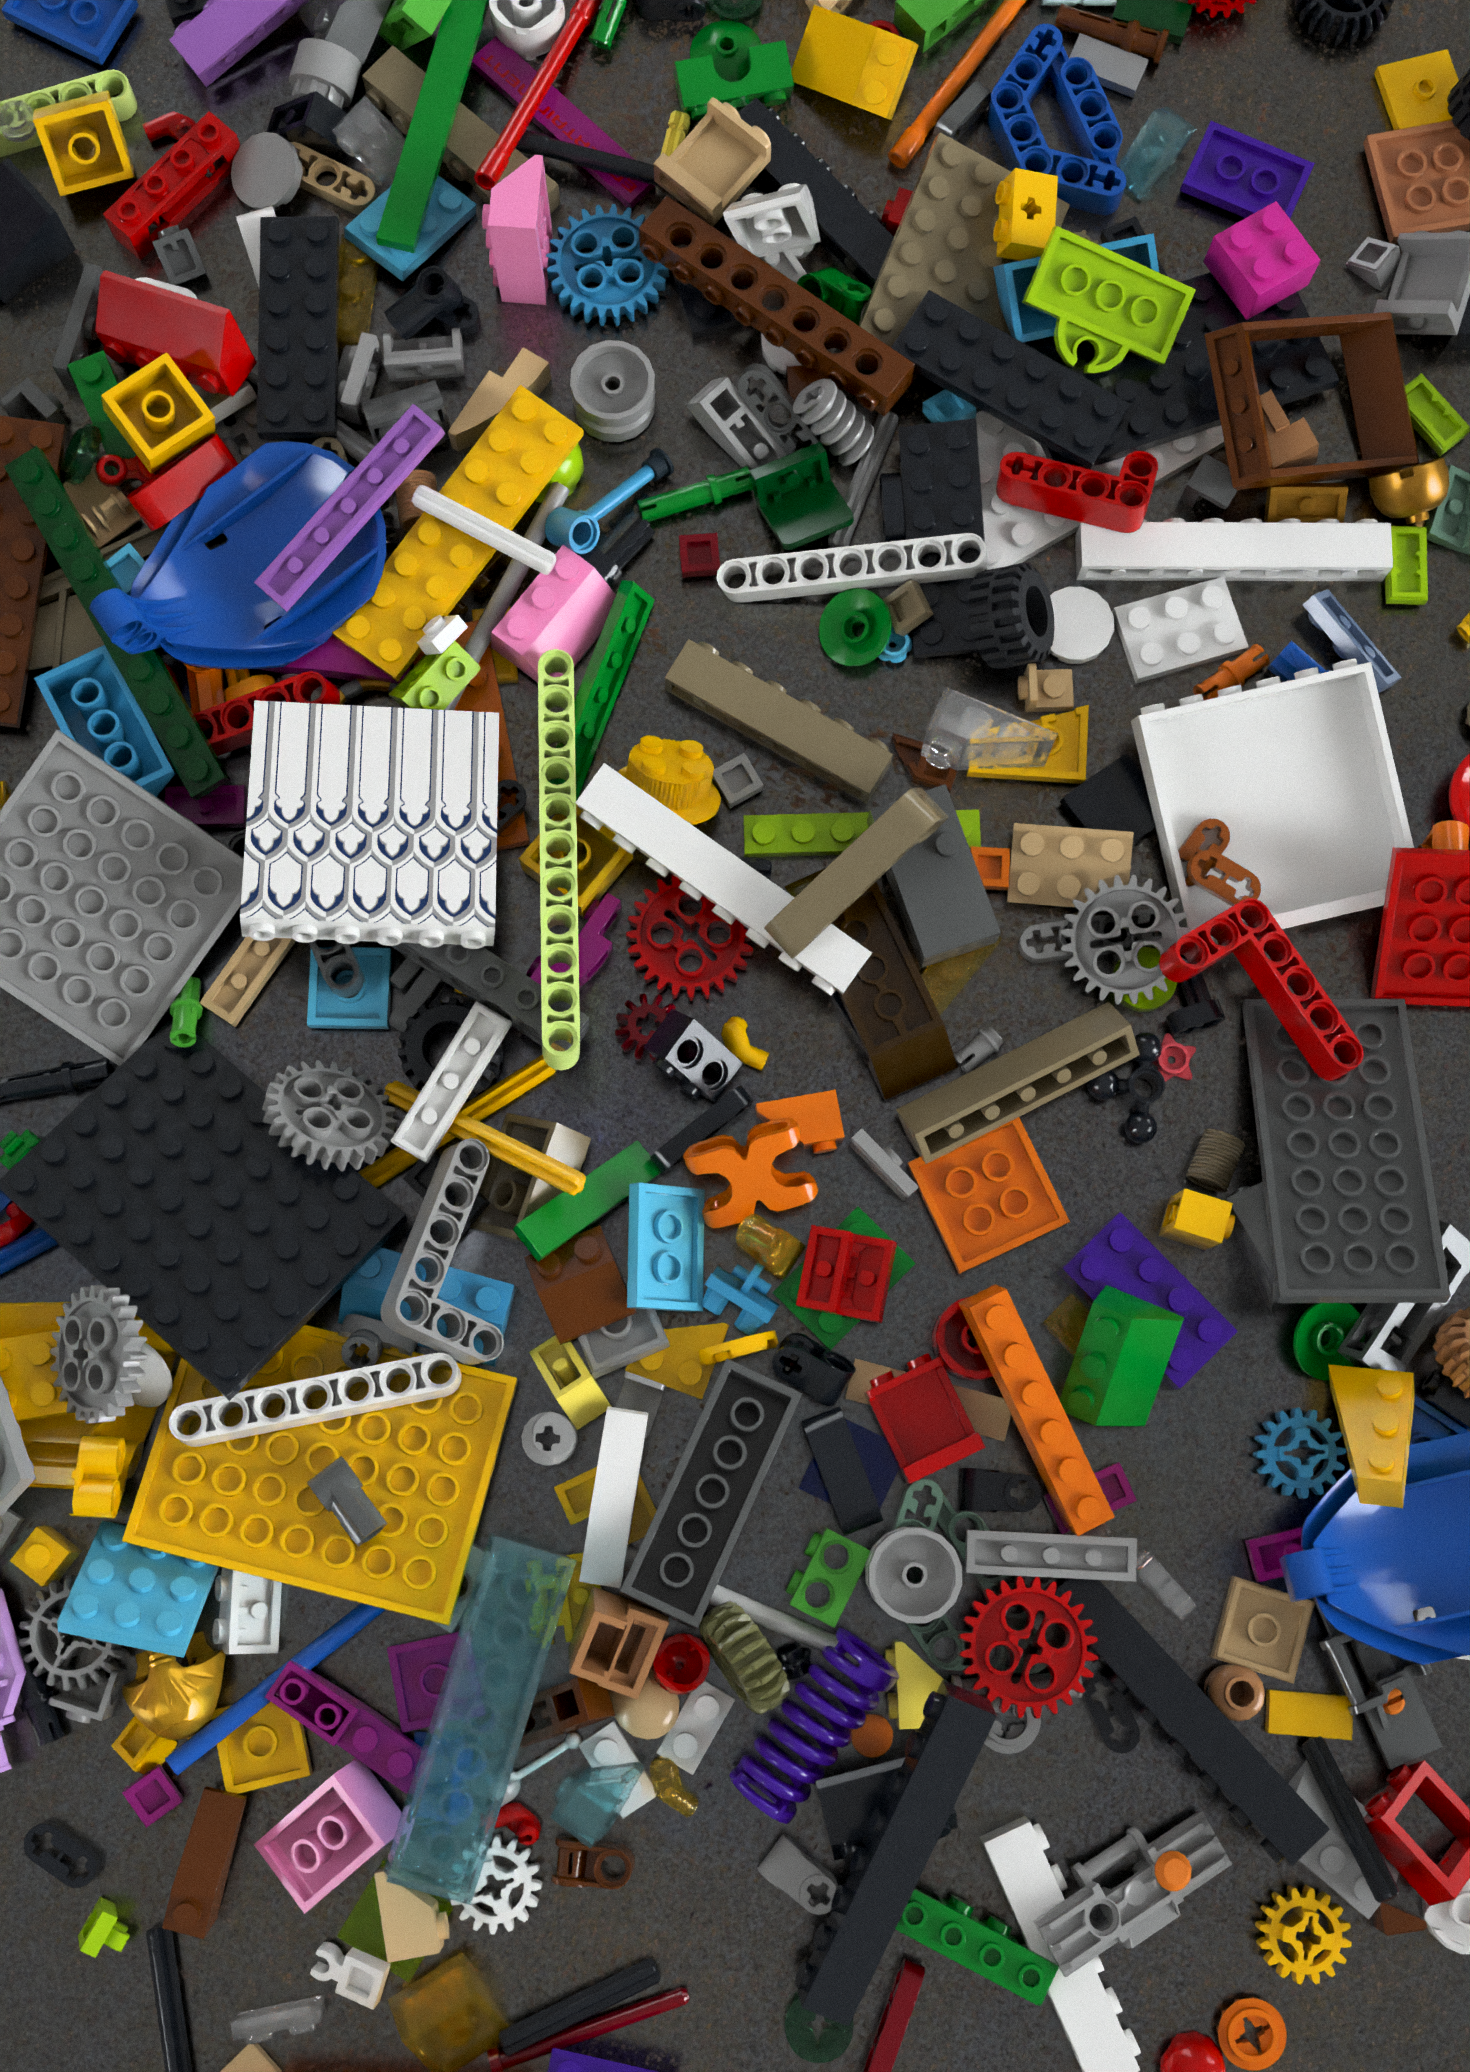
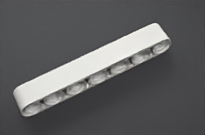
M962 533L731 559L725 561L718 569L717 582L729 600L744 603L836 593L852 588L873 589L901 586L909 579L918 581L920 584L973 578L977 573L985 571L987 568L988 554L985 542L980 536L973 533ZM974 548L980 552L979 558L972 563H964L959 559V556L965 549ZM927 553H937L941 556L939 563L933 567H924L920 564L922 557ZM889 557H897L901 559L898 569L888 572L881 568L884 560ZM851 561L862 563V568L856 575L847 576L843 574V568L847 563ZM819 565L823 567V573L818 579L807 580L804 578L805 572L810 566ZM779 569L785 572L783 579L779 583H766V578L771 571ZM738 573L746 575V580L741 587L736 589L728 587V582L733 575Z
M432 1353L239 1392L230 1401L224 1396L185 1403L172 1411L169 1417V1428L171 1433L185 1445L200 1447L446 1397L453 1394L459 1388L462 1382V1374L456 1361L446 1353ZM440 1365L449 1366L452 1369V1375L446 1383L436 1384L431 1381V1373L436 1367ZM395 1375H409L411 1382L405 1391L395 1393L390 1390V1382ZM357 1382L368 1383L369 1392L364 1399L360 1401L349 1399V1390L353 1384ZM317 1390L326 1391V1403L319 1409H309L307 1406L309 1395ZM274 1399H283L285 1401L283 1413L276 1418H268L266 1416L267 1405ZM241 1407L243 1409L242 1420L233 1427H227L224 1423L226 1412L231 1408ZM193 1415H199L201 1418L199 1430L192 1435H184L183 1424L185 1420Z

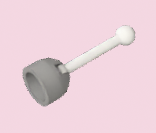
M577 1732L568 1733L564 1742L517 1772L510 1768H499L485 1776L490 1789L501 1807L518 1795L521 1789L520 1780L567 1749H577L579 1747L578 1744L582 1742L580 1734Z

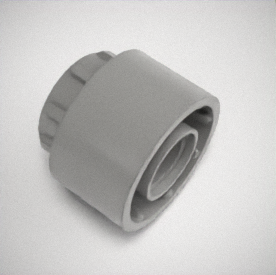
M316 38L301 40L289 75V83L293 87L292 95L294 99L317 91L340 108L349 106L362 69L361 62L348 50L329 41Z

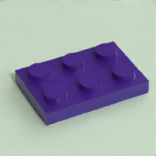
M1210 121L1183 180L1180 191L1244 218L1277 201L1287 216L1291 218L1315 163Z

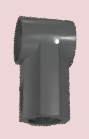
M342 1456L307 1482L327 1511L334 1513L341 1526L357 1546L371 1540L388 1524L361 1488L364 1485Z

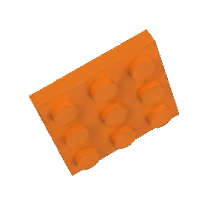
M1019 1117L928 1164H925L921 1157L906 1164L914 1182L919 1186L918 1190L958 1274L1070 1222Z

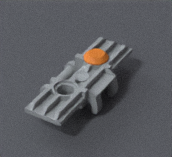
M1199 1810L1149 1844L1139 1829L1132 1826L1126 1830L1127 1836L1083 1865L1078 1862L1071 1867L1072 1874L1080 1890L1033 1921L1064 1977L1069 1976L1117 1942H1121L1126 1949L1134 1948L1181 1916L1178 1904L1184 1901L1183 1898L1232 1865L1203 1811ZM1133 1852H1136L1139 1862L1131 1868L1134 1875L1112 1889L1101 1888L1099 1883L1092 1881ZM1097 1904L1100 1905L1104 1916L1108 1919V1923L1100 1929H1095L1089 1920L1091 1909Z

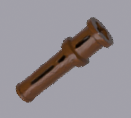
M1063 3L1059 8L1055 21V26L1060 30L1069 31L1077 35L1081 33L1099 41L1121 47L1124 51L1153 58V63L1155 64L1160 63L1170 32L1166 28L1158 31L1141 26L1140 21L1135 19L1125 23L1092 12L1076 9Z

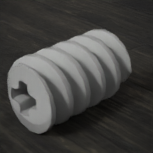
M823 378L811 383L796 397L793 404V412L795 414L802 413L801 421L805 425L811 424L810 431L814 435H820V442L823 445H830L829 452L834 456L839 455L838 461L840 464L848 466L856 462L868 450L874 438V427L868 421H865L864 415L856 410L855 405L846 399V395L837 389L836 384L831 379Z
M551 1411L542 1412L532 1417L524 1426L521 1436L522 1447L527 1456L535 1463L545 1466L560 1465L569 1460L575 1453L579 1442L578 1430L571 1420L564 1415ZM550 1427H553V1433L560 1435V1442L552 1444L551 1451H548V1444L541 1442L542 1434H549Z

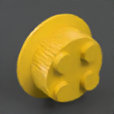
M651 735L643 736L640 739V743L632 747L627 766L617 771L691 825L709 820L719 810L721 797L719 791L712 783L714 764L711 758L706 753H703V746L697 741L683 740L680 742L660 739Z

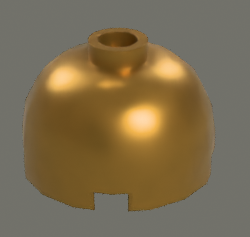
M1444 457L1368 479L1371 497L1379 511L1390 518H1405L1406 525L1429 519L1428 511L1441 505L1447 496L1450 485L1448 467L1445 464Z

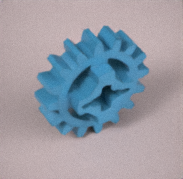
M1300 1407L1291 1408L1290 1418L1284 1411L1276 1412L1277 1423L1264 1421L1262 1425L1268 1433L1266 1435H1255L1254 1440L1263 1445L1262 1450L1253 1452V1457L1261 1458L1264 1462L1257 1469L1258 1474L1269 1473L1271 1477L1268 1480L1267 1486L1275 1488L1282 1484L1281 1495L1291 1496L1295 1488L1298 1498H1308L1309 1488L1315 1495L1324 1494L1322 1483L1334 1485L1337 1481L1331 1474L1332 1471L1344 1470L1345 1468L1343 1464L1336 1461L1337 1455L1346 1453L1345 1448L1336 1447L1335 1441L1342 1436L1341 1432L1330 1433L1327 1430L1332 1422L1330 1418H1324L1317 1422L1316 1410H1308L1303 1417ZM1288 1428L1285 1430L1286 1438L1279 1446H1274L1279 1434ZM1310 1429L1320 1437L1322 1445L1310 1436ZM1297 1448L1315 1451L1314 1454H1307L1306 1457L1301 1458L1293 1457V1455H1284L1285 1451H1292V1449ZM1321 1459H1324L1322 1468L1314 1476L1313 1468ZM1275 1461H1280L1289 1469V1477H1292V1479L1280 1471Z

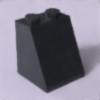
M8 157L0 163V300L6 304L76 250L57 212Z

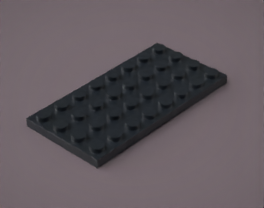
M1211 272L1181 281V283L1196 289L1166 362L1162 365L1128 351L1122 362L1112 369L1094 374L1083 373L1084 366L1091 362L1095 356L1094 346L1089 341L1084 340L1078 345L1076 351L1078 360L1073 367H1069L1063 362L1056 350L1054 336L1022 343L1130 403L1128 411L1093 465L1095 467L1125 457L1134 451H1144L1220 426L1221 421L1205 334L1242 322L1310 318L1298 291L1246 320ZM1320 337L1250 342L1259 394L1262 395L1272 390L1280 406L1335 388L1339 382V378ZM1041 444L1047 459L1081 467Z

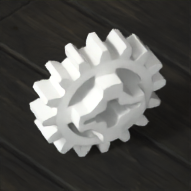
M500 1834L495 1835L492 1845L489 1846L483 1837L478 1838L476 1852L468 1846L462 1851L463 1857L467 1862L455 1861L452 1869L460 1874V1876L452 1878L448 1882V1887L458 1889L459 1892L451 1899V1905L462 1904L464 1906L459 1918L463 1921L470 1915L474 1917L473 1930L478 1931L484 1922L489 1924L490 1934L496 1933L500 1923H503L507 1931L510 1932L514 1928V1917L525 1922L529 1917L525 1906L536 1907L539 1899L531 1894V1891L542 1888L541 1880L532 1879V1875L539 1871L540 1865L539 1863H527L526 1860L531 1853L530 1848L523 1850L521 1853L515 1850L518 1840L516 1838H513L508 1846L502 1845ZM496 1855L506 1857L516 1865L509 1867L499 1862ZM478 1861L481 1875L477 1881L467 1886L470 1869ZM492 1874H494L496 1880H508L504 1883L500 1891L501 1893L497 1894L495 1888H483L487 1885ZM524 1882L522 1897L513 1906L510 1895L511 1890ZM483 1902L491 1906L494 1913L481 1909L475 1903Z

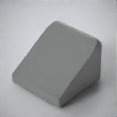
M1367 237L1345 264L1349 270L1372 287L1383 291L1395 277L1401 253L1398 245Z

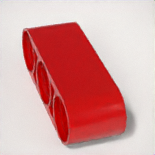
M213 433L131 492L127 499L149 529L154 531L200 499L208 486L227 474L238 465V462L219 435Z

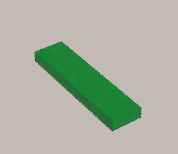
M637 1140L586 1176L584 1189L581 1193L570 1195L562 1192L516 1224L513 1231L539 1262L629 1198V1184L639 1182L650 1183L662 1172Z

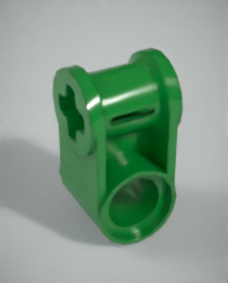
M832 267L805 274L797 282L799 286L857 325L861 319L860 316L864 303L869 300L872 292L867 285L851 279Z

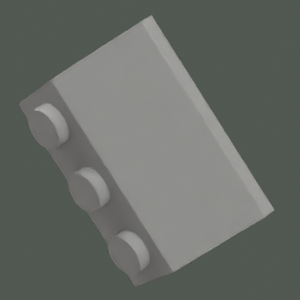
M1306 1759L1288 1784L1330 1830L1298 1862L1350 1907L1369 1920L1381 1903L1375 1900ZM1354 1798L1364 1818L1367 1814L1364 1810L1365 1806ZM1382 1854L1396 1882L1399 1872Z

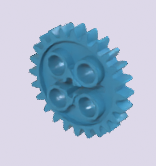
M612 204L609 213H604L602 207L597 205L596 215L593 216L587 210L581 209L582 220L578 221L574 217L569 216L570 229L559 226L557 231L560 240H550L552 252L547 253L546 257H548V266H550L547 268L548 280L552 281V293L559 294L561 306L571 303L570 310L572 316L577 315L583 310L586 323L596 315L599 316L600 326H604L607 317H612L616 326H619L620 316L624 314L633 322L635 321L634 310L638 309L642 313L647 314V301L655 304L659 302L657 291L666 290V280L664 278L669 277L668 268L661 263L651 262L640 250L639 227L645 221V215L641 214L633 220L631 208L629 207L622 215L617 214L616 204ZM621 242H628L631 244V246L627 248H620L616 245ZM583 248L594 249V251L588 254L579 252ZM628 276L637 278L632 283L622 281V279ZM590 282H596L600 284L598 287L593 289L585 287V285Z

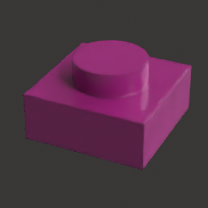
M160 1763L124 1788L122 1792L146 1828L183 1802L184 1798Z

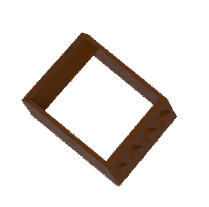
M1391 312L1242 322L1205 334L1234 489L1240 490L1371 477L1419 464ZM1339 335L1362 461L1273 469L1250 342Z

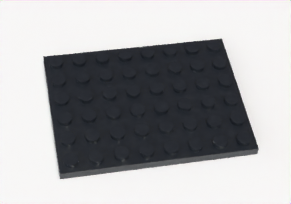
M172 1017L0 1178V1191L102 1285H105L107 1288H120V1295H129L128 1306H137L136 1316L143 1320L153 1332L230 1401L408 1219L400 1208L348 1163L344 1171H340L336 1163L332 1162L328 1169L325 1170L322 1167L321 1160L315 1159L311 1165H308L306 1163L307 1155L302 1153L296 1157L291 1156L294 1148L291 1145L279 1147L281 1135H269L271 1124L263 1122L266 1111L262 1110L266 1092L199 1034L196 1033V1042L190 1047H178L171 1043Z

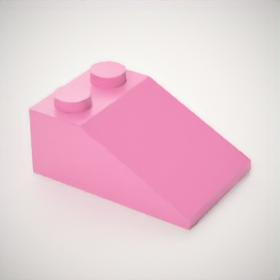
M354 1759L328 1778L259 1839L254 1846L305 1914L411 1824L368 1766L358 1759Z

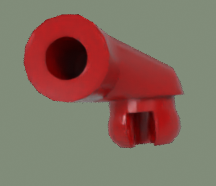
M14 1203L6 1208V1214L10 1219L0 1225V1248L13 1242L33 1222Z

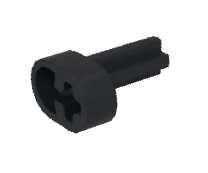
M638 518L605 554L596 546L588 553L576 554L595 567L610 588H612L622 578L620 570L653 537L655 531L650 527V523L644 519L642 521Z
M1180 954L1181 957L1188 962L1187 958L1184 955ZM1202 972L1180 983L1188 1006L1166 1016L1173 1037H1181L1205 1030L1225 1020L1219 1000L1211 999Z

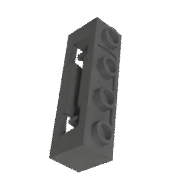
M1439 1221L1450 1290L1448 1301L1446 1303H1368L1337 1350L1355 1367L1406 1371L1407 1365L1420 1345L1428 1337L1429 1331L1441 1312L1448 1306L1452 1295L1461 1281L1470 1272V1241L1451 1224ZM1373 1320L1381 1322L1378 1327L1374 1326L1371 1332L1373 1335L1367 1344L1360 1342Z

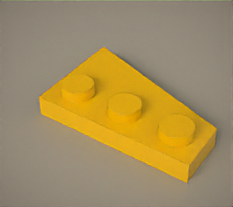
M1089 705L1077 707L1073 711L1057 715L1053 713L1041 716L1038 720L1018 725L1013 723L970 734L968 738L966 777L1082 784L1086 780Z

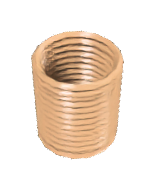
M413 470L395 490L399 525L405 531H410L424 512L415 507L411 501L417 487L425 485L437 492L436 476L430 471Z

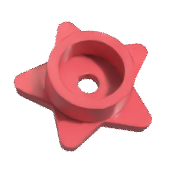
M1166 1033L1161 1044V1055L1152 1064L1157 1067L1165 1082L1173 1076L1191 1080L1193 1076L1189 1062L1196 1052V1047L1177 1043L1171 1034ZM1170 1056L1174 1057L1175 1063H1169L1168 1058Z

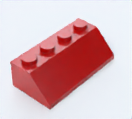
M104 270L100 275L95 332L104 345L105 353L111 359L118 363L127 362L142 369L167 352L189 383L200 386L212 394L218 392L234 397L257 362L230 309Z

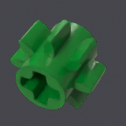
M26 1129L21 1135L11 1130L0 1142V1147L4 1151L0 1156V1162L10 1170L41 1139L29 1129Z

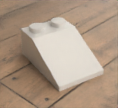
M786 184L781 186L778 191L765 195L761 193L748 194L741 201L731 203L723 212L724 220L737 243L758 258L821 242L813 198L806 184Z

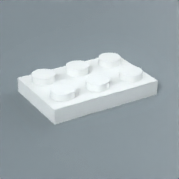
M1224 576L1114 607L1112 611L1135 683L1246 652L1249 647Z

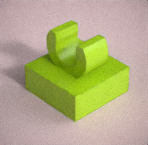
M99 1897L78 1934L81 1952L96 1958L103 1944L116 1951H122L130 1934L126 1933L128 1926L117 1921L118 1916L115 1903Z

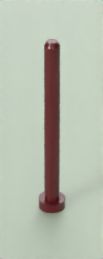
M680 1987L568 2027L512 2056H507L504 2051H500L499 2046L487 2049V2056L491 2071L506 2072L508 2068L552 2053L553 2048L564 2049L686 2005L690 2000L687 1988Z

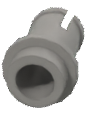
M990 1025L984 1030L980 1027L977 1030L979 1034L957 1053H954L957 1064H960L972 1054V1058L960 1067L966 1074L973 1071L994 1052L999 1054L1001 1052L1000 1047L1005 1044Z

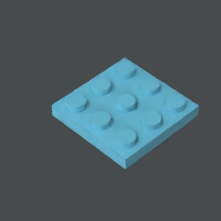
M102 1520L57 1620L58 1632L184 1658L219 1567L125 1543L122 1539L127 1525Z

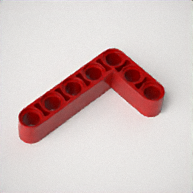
M165 664L173 680L175 681L178 689L180 690L174 670L170 666ZM308 671L193 715L204 734L209 728L213 727V734L208 741L215 754L220 756L252 744L255 700L277 702L286 700V702L339 705L340 692L334 684L318 672ZM322 686V693L319 698L311 701L312 692ZM249 714L248 723L244 727L239 728L241 718ZM159 742V744H160V746H161V748H162V750H163V752H164L166 758L168 759V761H169L171 767L174 768V766L172 765V763H171L169 757L167 756L165 750L163 749L161 743Z
M1254 898L1240 901L1183 935L1161 955L1159 966L1162 974L1173 982L1181 983L1229 954L1234 953L1307 1062L1320 1078L1329 1081L1336 1080L1356 1068L1362 1062L1364 1053L1361 1043L1263 902ZM1242 919L1246 921L1248 926L1242 922ZM1211 936L1217 940L1218 944L1212 940ZM1264 952H1266L1270 956L1271 960L1265 955ZM1180 954L1187 958L1189 964L1181 958ZM1288 986L1292 988L1294 994L1289 990ZM1311 1019L1316 1023L1317 1028L1312 1024ZM1334 1053H1336L1341 1062L1336 1059Z

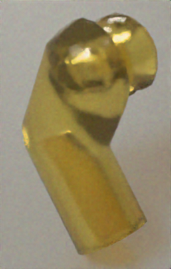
M655 1758L651 1762L649 1769L655 1795L684 1817L692 1816L698 1808L699 1801L682 1788L677 1765L669 1758Z

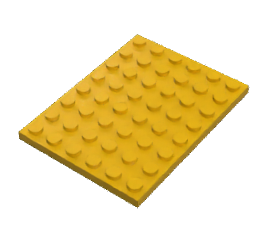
M304 1325L239 1392L352 1370L345 1364L341 1355L342 1346L349 1337H342L336 1332ZM362 1344L360 1347H357L355 1352L362 1357L364 1353L367 1355L370 1349L367 1345ZM394 1347L390 1349L383 1348L382 1355L375 1365L422 1356L424 1354L412 1352V1356L400 1353ZM181 1357L173 1381L172 1392L168 1397L122 1541L450 1626L518 1379L457 1363L462 1374V1382L453 1394L446 1397L200 1447H190L182 1443L171 1433L169 1417L172 1411L185 1403L223 1395ZM446 1365L436 1367L431 1373V1381L436 1384L446 1383L451 1378L452 1369ZM407 1374L395 1375L391 1379L390 1390L395 1393L405 1391L410 1385L411 1377ZM357 1382L353 1384L349 1390V1399L352 1401L364 1399L369 1392L368 1383ZM317 1390L309 1395L307 1400L308 1408H321L327 1401L326 1391ZM283 1399L272 1400L266 1407V1416L268 1418L280 1416L285 1409V1401ZM234 1407L227 1411L224 1417L225 1425L227 1427L237 1425L243 1418V1409L241 1407ZM193 1415L185 1420L183 1424L184 1435H192L199 1430L201 1426L199 1415ZM340 1456L344 1458L364 1486L361 1488L388 1523L379 1534L360 1546H357L352 1541L334 1513L327 1511L307 1484L310 1479Z

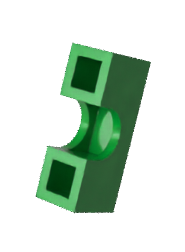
M785 40L748 47L746 55L748 74L742 80L736 82L726 81L717 74L712 55L676 61L673 75L681 112L688 113L694 121H700L706 115L707 103L712 97L722 104L724 102L729 103L738 112L755 98L761 103L764 102L765 106H776L786 102L787 97H791L794 82Z

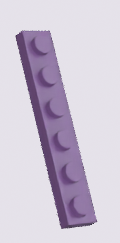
M412 404L254 583L288 612L446 434L444 430L415 404Z

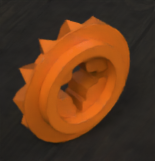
M1252 1996L1251 1998L1235 1999L1232 2005L1222 2010V2017L1216 2030L1220 2044L1219 2047L1230 2062L1244 2070L1258 2071L1270 2067L1280 2058L1286 2045V2027L1280 2013L1270 2003ZM1243 2018L1250 2021L1254 2027L1262 2026V2030L1256 2034L1258 2050L1247 2038L1239 2039L1240 2035L1245 2032Z

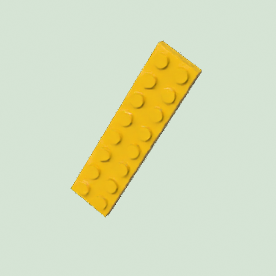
M519 385L438 493L512 531L583 437L584 431L532 392ZM424 511L385 562L374 596L351 615L340 628L332 632L333 635L398 682L421 652L420 646L416 642L426 635L422 630L423 627L438 615L442 617L449 615L497 549Z

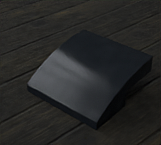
M1127 753L1097 772L1059 801L1080 828L1134 832L1133 846L1156 829L1144 776Z

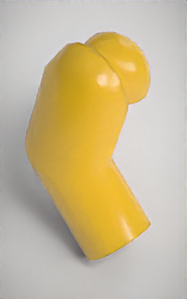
M738 1016L729 1018L727 1023L722 1026L721 1032L725 1047L743 1064L762 1071L769 1053L750 1045L746 1033L748 1025L743 1018Z

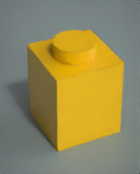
M51 1525L37 1526L14 1554L10 1562L41 1587L49 1586L53 1580L59 1581L82 1550Z

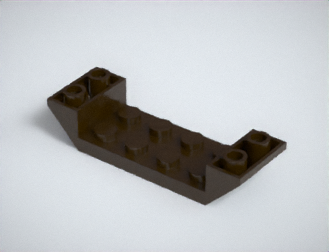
M824 869L784 886L785 891L795 898ZM875 882L831 924L872 952L844 994L841 995L839 992L838 994L868 1055V1067L884 1101L957 1069V1064L944 1022L878 884Z

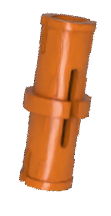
M1258 644L1252 645L1250 649L1232 662L1229 660L1219 665L1218 672L1200 684L1193 687L1194 695L1210 690V693L1203 697L1204 700L1217 698L1218 690L1237 685L1244 686L1247 678L1269 665L1268 655L1266 654L1253 662V659L1265 650Z

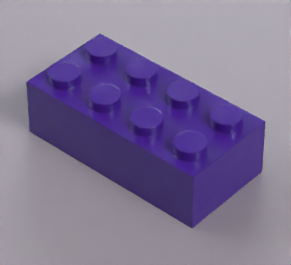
M1121 1212L1109 1219L1056 1271L1060 1278L1090 1308L1100 1292L1108 1285L1185 1317L1162 1382L1170 1390L1181 1389L1238 1332Z

